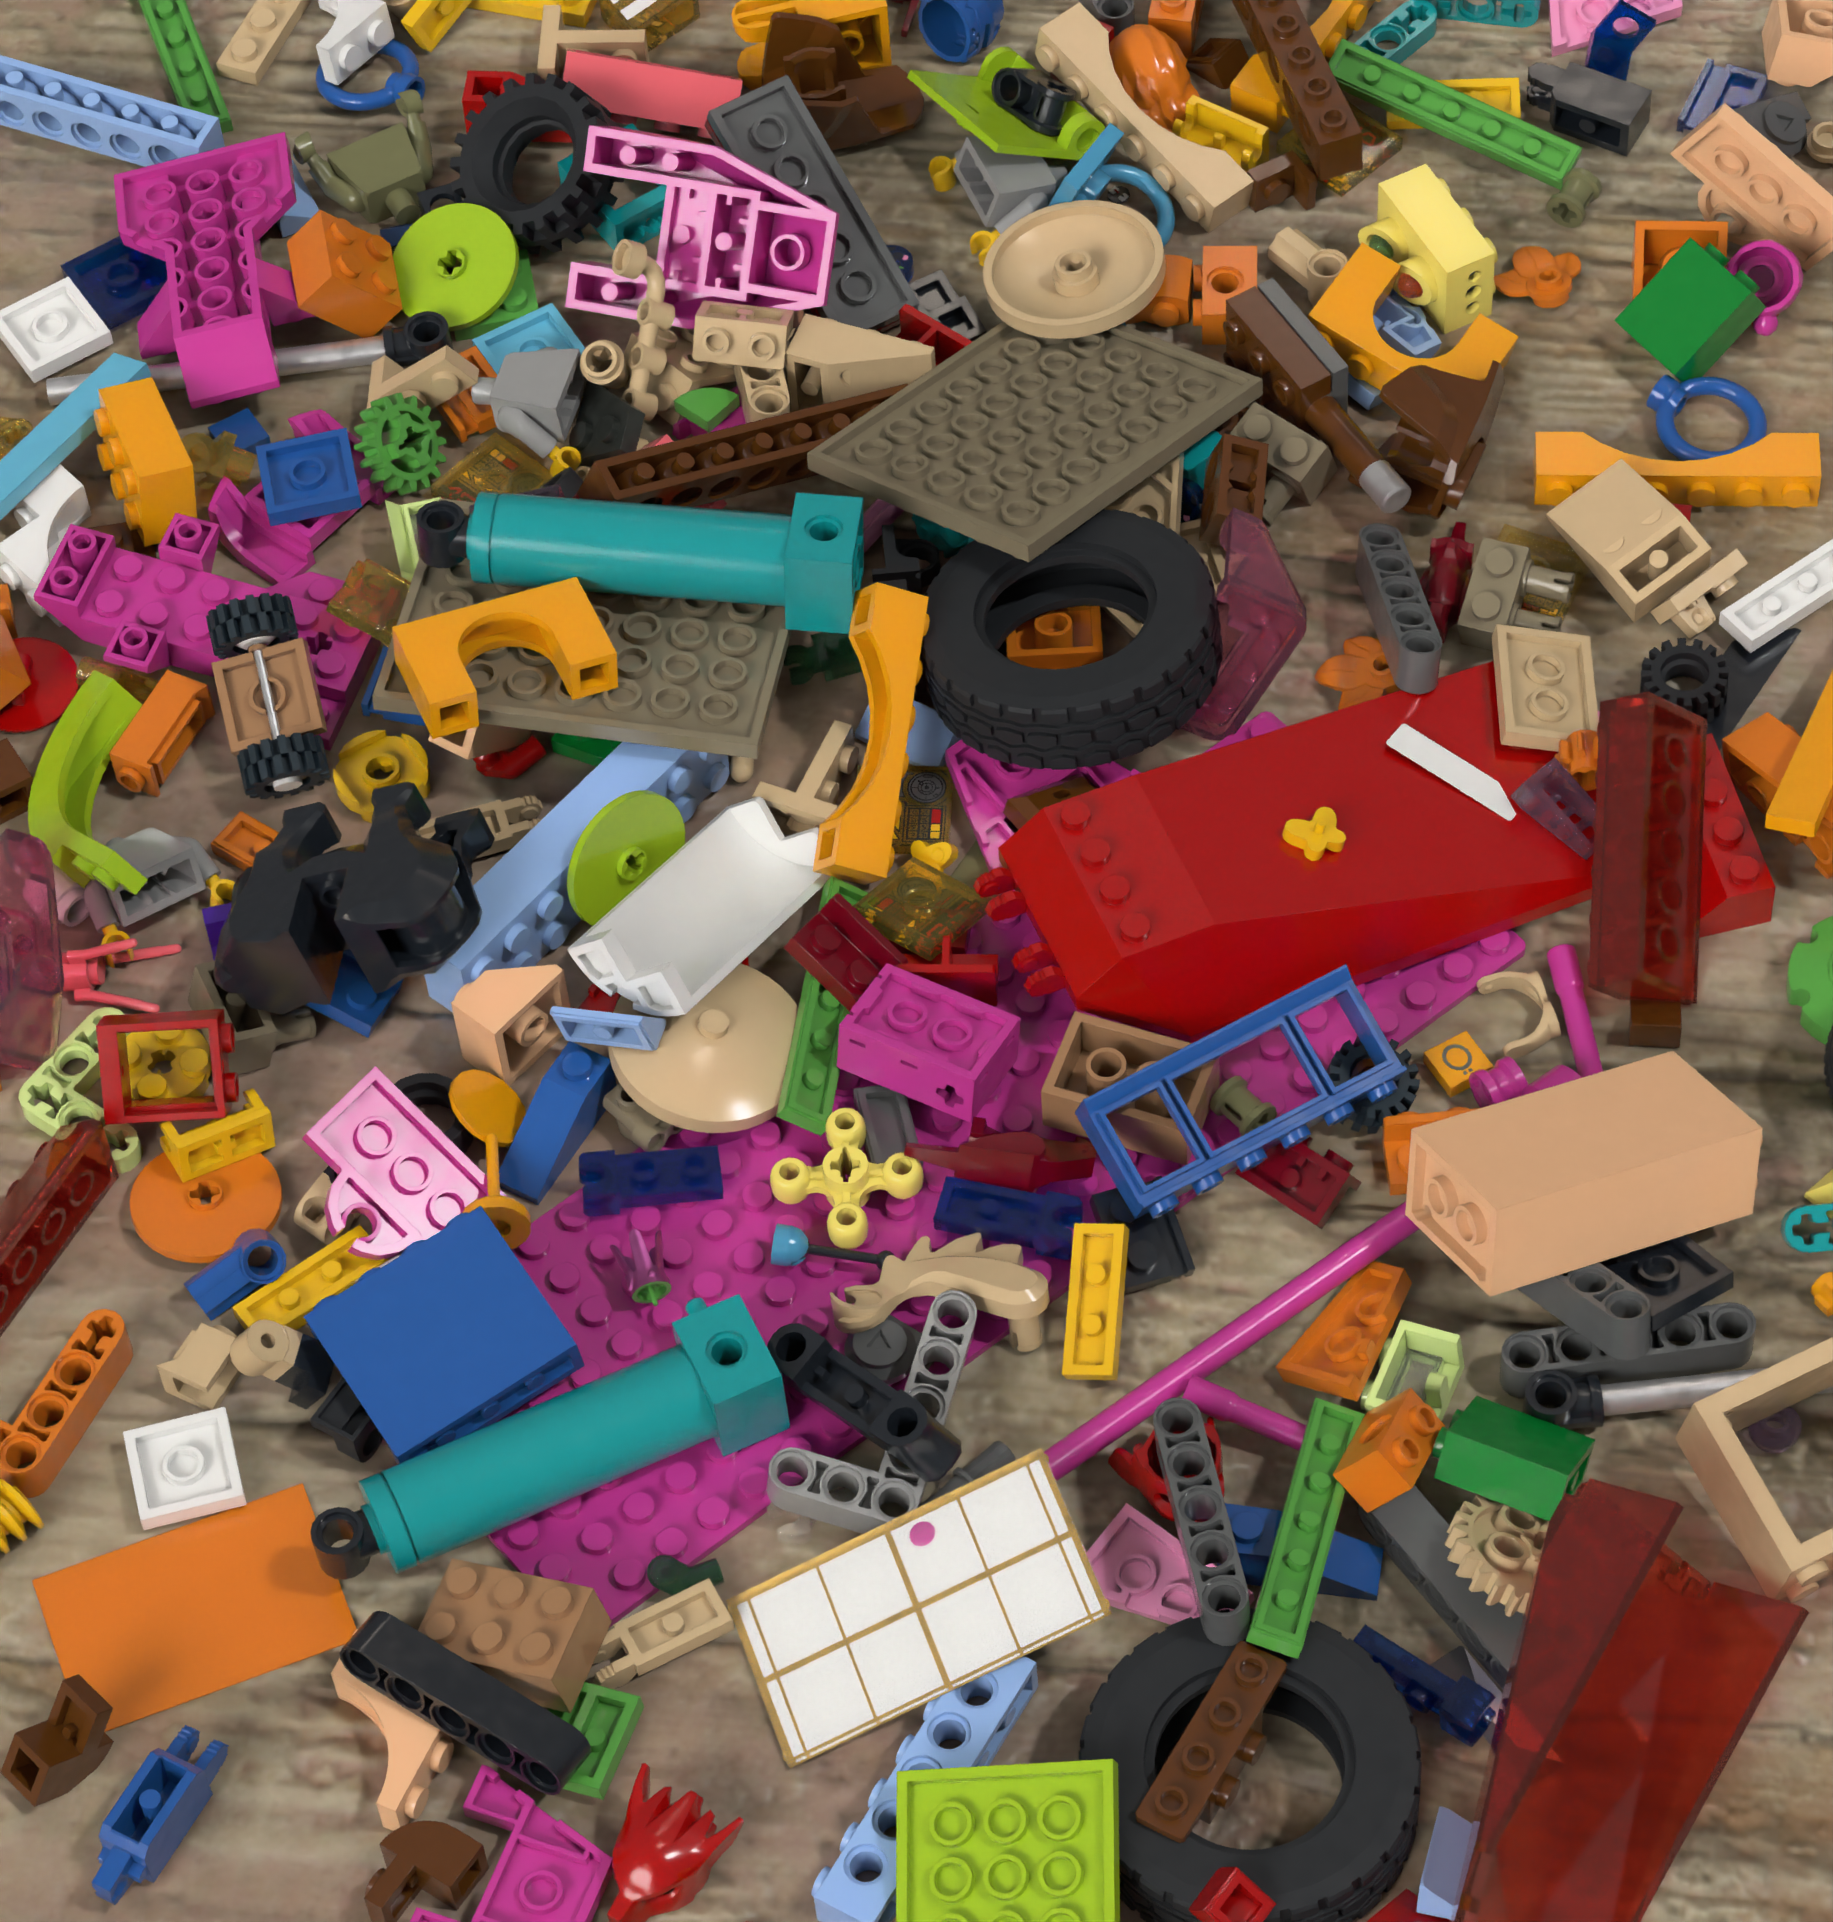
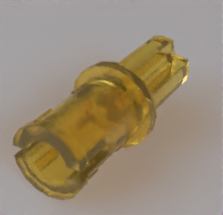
M90 656L82 658L76 671V678H78L76 682L80 686L96 670L113 678L140 702L146 701L159 680L134 673V670L131 668L112 665Z

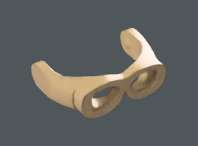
M1504 971L1484 976L1477 981V988L1482 994H1488L1501 989H1514L1529 996L1542 1009L1543 1015L1535 1031L1525 1038L1506 1044L1503 1047L1505 1056H1509L1512 1059L1525 1056L1552 1038L1561 1036L1556 1013L1551 1002H1548L1546 990L1538 971L1531 973Z

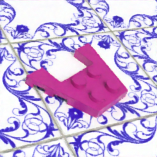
M962 739L946 749L944 757L989 872L997 867H1003L999 861L998 848L1014 834L1007 825L1011 821L1003 814L1007 799L1053 782H1058L1081 772L1097 788L1141 773L1134 768L1132 771H1129L1114 761L1087 768L1086 766L1077 767V769L1052 770L1051 768L1021 767L1018 764H1008L990 758L987 754H982L963 743Z
M482 1764L464 1802V1814L466 1817L512 1832L471 1922H592L613 1874L612 1858L562 1820L556 1821L537 1807L535 1800L520 1789L518 1791L513 1789L500 1779L496 1771ZM416 1907L410 1922H460Z

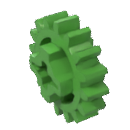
M396 393L371 401V408L360 412V416L365 423L354 427V431L362 436V442L355 444L354 450L364 452L365 458L359 464L360 467H370L373 470L370 481L376 483L383 480V488L386 493L397 490L399 496H403L430 487V480L439 478L441 475L435 465L446 462V457L438 452L439 446L447 443L445 438L437 437L436 430L441 426L440 420L431 422L428 419L431 408L428 405L417 408V397L414 395L403 398L402 393Z

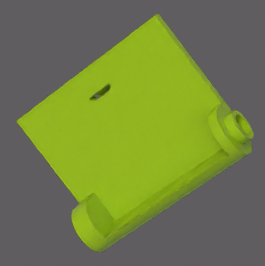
M999 47L990 52L985 57L977 76L919 70L909 71L907 78L951 114L957 120V124L966 131L972 132L995 153L1080 160L1105 129L1102 122L1075 100L1068 102L1061 121L1063 128L1059 136H1049L1029 128L1023 120L999 106L994 101L991 88L996 73L1006 67L1036 69L1010 47Z

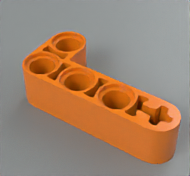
M99 1309L87 1314L13 1425L0 1420V1479H3L11 1486H16L26 1498L37 1497L50 1487L131 1363L133 1347L125 1323L118 1313L109 1309ZM79 1380H86L84 1383L80 1385L72 1386L75 1382ZM59 1420L57 1424L45 1427L48 1423ZM33 1462L31 1465L25 1468L18 1469V1467L23 1463Z

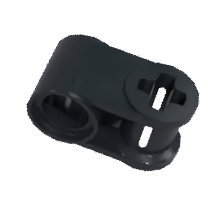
M1002 68L994 76L991 87L994 101L999 106L1023 120L1029 128L1049 136H1059L1063 128L1061 121L1068 102L1073 101L1076 96L1075 90L1056 81L1038 69Z

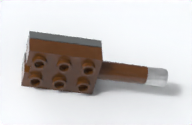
M1274 278L1257 285V288L1254 286L1226 300V321L1223 323L1226 335V352L1223 354L1224 362L1228 366L1263 379V395L1254 402L1264 406L1269 411L1317 440H1322L1381 511L1393 513L1403 508L1410 499V487L1348 415L1349 366Z

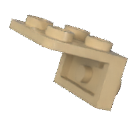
M671 326L667 331L658 329L655 347L665 350L667 361L663 372L659 376L650 375L647 388L648 393L655 394L658 398L656 413L672 426L684 418L675 412L674 400L705 386L736 381L734 365L694 360L692 357L694 329ZM639 332L631 333L624 352V360L628 371V380L623 386L626 389L629 388L632 373L628 363L629 354L632 347L638 341Z

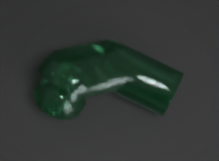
M661 1555L652 1559L647 1569L650 1583L655 1588L671 1596L708 1578L713 1586L724 1583V1578L716 1558L689 1566L671 1556Z

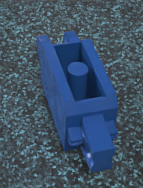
M185 1725L178 1732V1736L174 1738L166 1751L157 1748L149 1753L102 1823L99 1839L103 1848L97 1858L102 1865L92 1881V1887L96 1890L95 1894L98 1897L116 1905L134 1881L141 1883L144 1879L152 1883L156 1881L213 1795L210 1784L219 1772L220 1767L223 1766V1762L228 1755L229 1745L214 1739L207 1746L206 1750L203 1751L195 1765L190 1764L188 1760L197 1747L200 1731Z

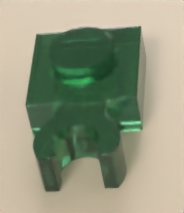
M820 632L811 635V647L802 645L788 646L783 663L784 666H790L795 663L802 664L789 669L791 684H804L811 680L814 674L819 672L823 673L826 682L862 672L859 659L848 638L849 634Z

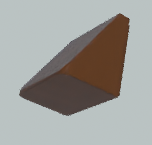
M1210 38L1187 58L1186 67L1189 71L1216 87L1228 89L1248 62L1249 57L1240 39Z
M1630 1000L1629 1045L1680 1048L1682 1031L1681 1002Z

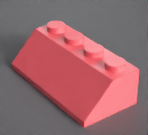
M567 48L562 78L567 83L570 81L606 107L612 113L610 119L614 122L622 124L633 123L636 125L637 117L655 120L654 129L680 133L681 125L697 127V136L710 139L712 138L704 126L708 112L740 97L743 80L739 77Z

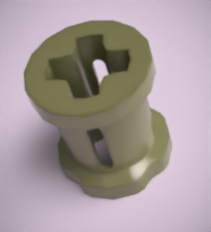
M1572 168L1571 171L1567 172L1563 178L1564 186L1559 193L1552 195L1547 202L1546 209L1549 216L1556 223L1567 228L1580 226L1586 217L1585 209L1589 203L1597 199L1602 193L1600 180L1589 170L1583 168Z
M1234 1076L1217 1089L1210 1101V1109L1217 1116L1225 1115L1239 1128L1240 1136H1243L1275 1119L1277 1112L1276 1107L1270 1102H1261L1247 1089L1248 1082L1241 1076Z

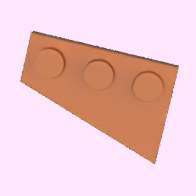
M1373 1261L1354 1274L1275 1366L1283 1381L1358 1402L1412 1285V1281L1405 1269Z

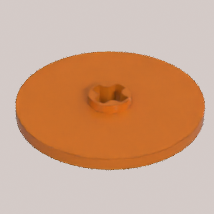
M165 1152L150 1161L136 1178L130 1193L129 1204L134 1228L139 1237L151 1249L177 1261L211 1263L231 1249L241 1233L249 1229L258 1228L270 1233L280 1216L283 1197L277 1171L261 1153L183 1183ZM211 1197V1203L201 1204V1198Z

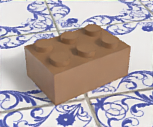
M1074 1011L1041 1090L1043 1125L1088 1137L1074 1113L1083 1099L1192 1043ZM1219 1058L1173 1081L1200 1130H1202L1210 1110V1101L1220 1085ZM1157 1090L1107 1115L1124 1148L1183 1165L1188 1164L1192 1152Z
M452 1558L418 1631L541 1707L571 1713L612 1621L595 1590L591 1587Z

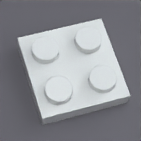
M69 277L0 310V338L34 383L113 344L110 330Z
M225 1407L123 1432L140 1521L144 1530L247 1505L230 1422Z

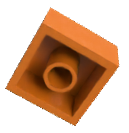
M319 210L287 241L299 309L362 338L373 337L403 309L391 244L383 237L368 233L343 218H337Z

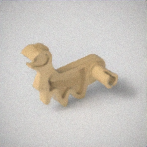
M977 1232L957 1238L935 1252H932L930 1238L928 1236L921 1237L913 1246L905 1261L894 1255H889L885 1258L878 1282L872 1285L846 1287L844 1289L846 1302L837 1298L833 1292H830L836 1328L844 1333L854 1334L864 1332L881 1324L897 1305L907 1299L927 1295L937 1297L942 1292L950 1290L961 1291L970 1296L975 1302L977 1310L1007 1318L1011 1347L1015 1348L1018 1346V1351L1028 1352L1038 1348L1043 1341L1039 1315L1046 1310L1050 1302L1048 1283L1042 1273L1023 1266L1022 1246L1018 1244H1001L983 1250L981 1233Z

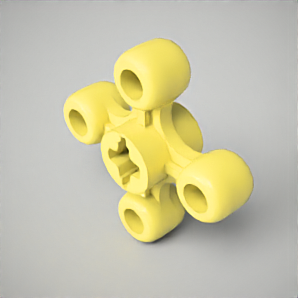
M844 1107L835 1110L827 1118L825 1131L828 1144L832 1150L824 1157L823 1164L811 1167L806 1166L803 1161L797 1158H783L772 1167L770 1184L774 1196L784 1204L800 1203L811 1193L826 1195L827 1201L834 1207L827 1219L829 1238L835 1246L851 1250L861 1246L867 1238L868 1221L866 1213L861 1207L870 1199L871 1192L886 1190L897 1199L912 1198L921 1190L924 1176L920 1161L904 1156V1152L893 1154L888 1157L885 1163L876 1164L868 1162L866 1155L860 1150L866 1138L864 1118L858 1111ZM845 1175H850L848 1182H843V1180H846Z

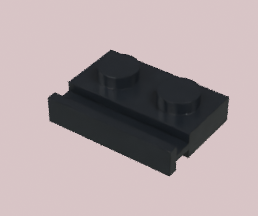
M1162 1176L1154 1177L1152 1181L1144 1183L1147 1186L1159 1180L1160 1178H1162ZM1117 1188L1091 1196L1089 1204L1097 1224H1125L1129 1228L1124 1294L1171 1282L1173 1278L1180 1276L1188 1277L1193 1275L1195 1266L1174 1209L1153 1219L1150 1212L1134 1219Z

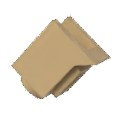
M201 1323L196 1331L192 1330L172 1361L156 1365L165 1392L207 1411L217 1409L241 1375V1372L236 1369L230 1357V1347L237 1336L224 1326L214 1325L210 1327Z

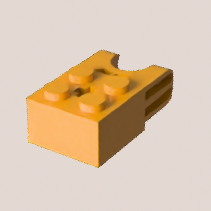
M741 0L735 4L732 10V24L738 36L745 42L758 43L741 51L737 61L738 77L743 80L742 84L750 90L762 87V65L771 16L776 12L816 16L838 25L851 52L864 70L892 65L886 0Z

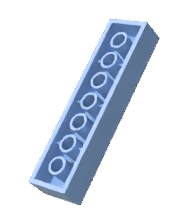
M622 742L473 885L482 909L479 925L470 938L436 973L424 975L429 997L453 1012L451 1002L454 1000L457 992L465 984L475 981L485 970L536 966L551 949L560 947L566 940L569 931L582 920L571 906L567 891V875L576 843L593 817L604 806L619 796L632 791L648 790L654 791L672 801L680 811L685 823L693 816L697 806L711 792H717L726 783L730 775L728 755Z

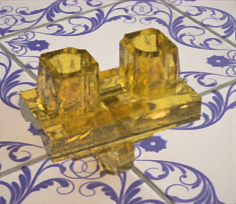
M225 430L214 440L206 434L198 432L188 434L181 439L193 464V472L196 474L203 473L198 477L196 486L207 490L220 482L223 476L229 478L238 489L242 482L248 481L257 454L234 446L237 435Z

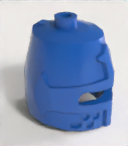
M920 0L921 4L918 11L919 29L929 47L946 61H961L962 63L969 61L980 52L981 48L989 46L994 41L1001 28L1000 22L1004 16L1002 0Z

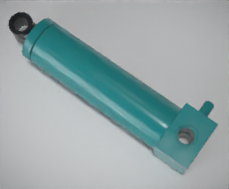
M481 491L477 495L474 510L470 515L464 514L461 507L457 504L445 500L425 504L416 515L419 553L422 561L431 567L450 568L467 558L470 561L471 579L474 583H495L496 585L536 588L577 577L582 588L587 592L785 607V629L849 634L855 591L861 589L864 571L863 497L796 492L792 515L510 493L500 494L497 492Z
M740 1294L707 1307L702 1298H693L688 1301L685 1306L688 1316L672 1322L676 1343L673 1347L358 1481L365 1502L364 1505L360 1506L361 1509L355 1512L342 1507L327 1509L318 1515L312 1523L310 1534L320 1567L330 1577L345 1580L362 1573L368 1566L371 1556L378 1553L380 1555L386 1553L395 1572L399 1574L417 1566V1563L427 1562L711 1438H714L723 1457L789 1429L790 1422L782 1375ZM350 1540L349 1543L342 1547H331L337 1541Z

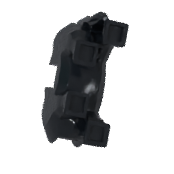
M404 782L377 788L372 792L371 802L374 806L371 820L372 826L364 843L341 847L326 853L323 852L339 843L342 836L326 805L316 802L284 810L282 830L271 844L255 854L253 866L247 868L237 878L233 886L231 909L220 932L213 970L215 983L229 993H237L250 1008L285 1014L310 1002L321 1005L330 1004L344 950L350 949L375 993L386 991L405 977L436 973L470 938L481 919L482 909L471 882L473 876L472 862L477 856L491 848L495 838L480 809L474 808L437 817L434 823L436 833L430 839H427L420 835L419 829L430 820L432 813L416 785L411 782Z

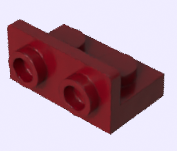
M836 893L783 947L849 1012L875 977H878V973L886 963L893 966L908 963L907 958L839 893Z
M1311 1137L1286 1150L1282 1143L1265 1151L1268 1158L1259 1165L1242 1173L1239 1168L1236 1170L1235 1174L1320 1229H1323L1348 1188L1351 1187L1357 1191L1362 1183L1349 1174L1354 1167L1351 1162L1330 1149L1327 1150L1323 1157L1308 1148L1313 1140Z

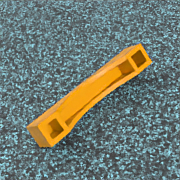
M1332 0L1327 10L1310 26L1327 63H1329L1342 38L1347 40L1354 30L1359 31L1366 20L1371 6L1375 1L1380 2L1381 0ZM1258 53L1252 55L1230 84L1231 111L1267 126L1270 131L1278 133L1290 118Z
M1535 432L1533 460L1534 505H1559L1619 459H1623L1670 503L1692 505L1695 507L1788 506L1792 508L1817 507L1822 477L1819 433H1770L1756 443L1730 454L1702 460L1670 461L1649 459L1624 453L1600 443L1584 432Z
M879 582L855 591L848 638L859 659L867 685L870 708L869 740L862 767L852 789L838 808L819 826L813 872L867 885L886 879L887 873L893 866L895 851L892 847L894 826L898 823L902 811V803L899 800L901 779L905 776L909 764V757L906 753L907 739L916 717V710L913 706L914 692L923 670V664L920 660L922 638L926 636L930 622L929 615L926 613L929 598L927 596Z

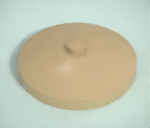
M1078 200L1039 209L1008 227L995 240L986 255L983 266V281L991 308L1009 326L1037 337L1054 339L1078 338L1114 328L1143 310L1153 300L1163 283L1166 272V258L1158 230L1141 213L1113 202Z
M741 963L685 1015L664 1017L646 1014L634 1010L633 1001L621 996L613 1013L664 1018L666 1026L657 1050L649 1051L608 1046L611 1066L626 1093L640 1107L666 1123L683 1129L705 1133H728L749 1129L770 1120L777 1114L798 1006L791 996L774 980L760 971Z

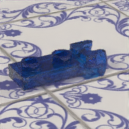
M718 1145L615 1155V1150L585 1152L578 1157L579 1181L585 1185L583 1187V1213L586 1216L620 1214V1208L723 1199V1181Z
M946 1176L933 1220L934 1229L966 1236L979 1232L982 1239L1007 1244H1018L1032 1249L1036 1248L1037 1255L1069 1260L1072 1257L1073 1234L1066 1227L1074 1228V1223H1083L1084 1208L1082 1200L1073 1195L1047 1191L1046 1195Z
M1366 1624L1354 1638L1357 1644L1373 1655L1372 1660L1375 1663H1381L1396 1682L1397 1690L1403 1693L1406 1702L1422 1713L1427 1714L1431 1710L1440 1716L1441 1729L1464 1744L1473 1747L1494 1720L1496 1712L1489 1706L1496 1697L1465 1675H1462L1457 1682Z

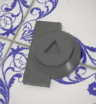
M1797 91L1733 109L1743 116L1766 139L1775 144L1789 159L1796 156L1804 148L1807 141L1806 123L1811 120V116Z
M889 1315L884 1322L874 1328L854 1334L846 1333L848 1337L844 1346V1354L847 1358L886 1384L891 1385L901 1381L910 1373L922 1333ZM934 1362L927 1363L925 1368L928 1370Z

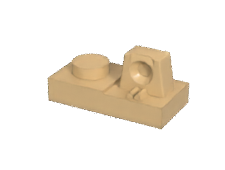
M1736 548L1650 611L1660 625L1671 619L1689 638L1696 636L1717 620L1704 595L1711 592L1717 598L1739 582L1734 574L1747 565L1748 562Z

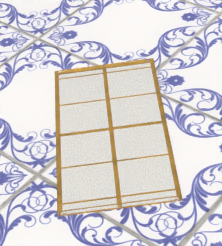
M1042 1448L726 1600L728 1612L732 1615L781 1746L783 1759L790 1768L1112 1614L1110 1602L1105 1598L1051 1470L1049 1457Z

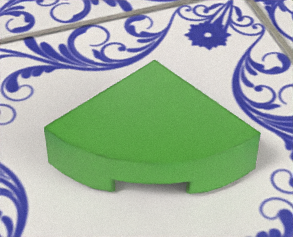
M713 387L695 389L674 400L675 412L708 433L740 406L738 394L726 389Z

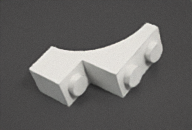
M318 0L320 9L336 17L329 32L316 45L325 81L339 85L395 38L386 2L382 0Z
M59 464L16 505L17 510L14 511V516L21 529L0 542V578L5 584L8 583L12 591L18 588L25 595L28 604L37 615L42 617L46 614L56 625L61 627L64 624L34 600V593L70 524L79 526L92 514L84 485Z

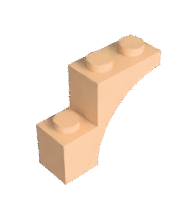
M339 1658L331 1672L338 1698L352 1704L367 1715L379 1728L388 1744L387 1774L376 1805L383 1827L394 1831L408 1824L411 1818L417 1819L422 1814L428 1801V1787L436 1772L443 1773L449 1765L454 1751V1744L448 1734L354 1677L344 1667Z

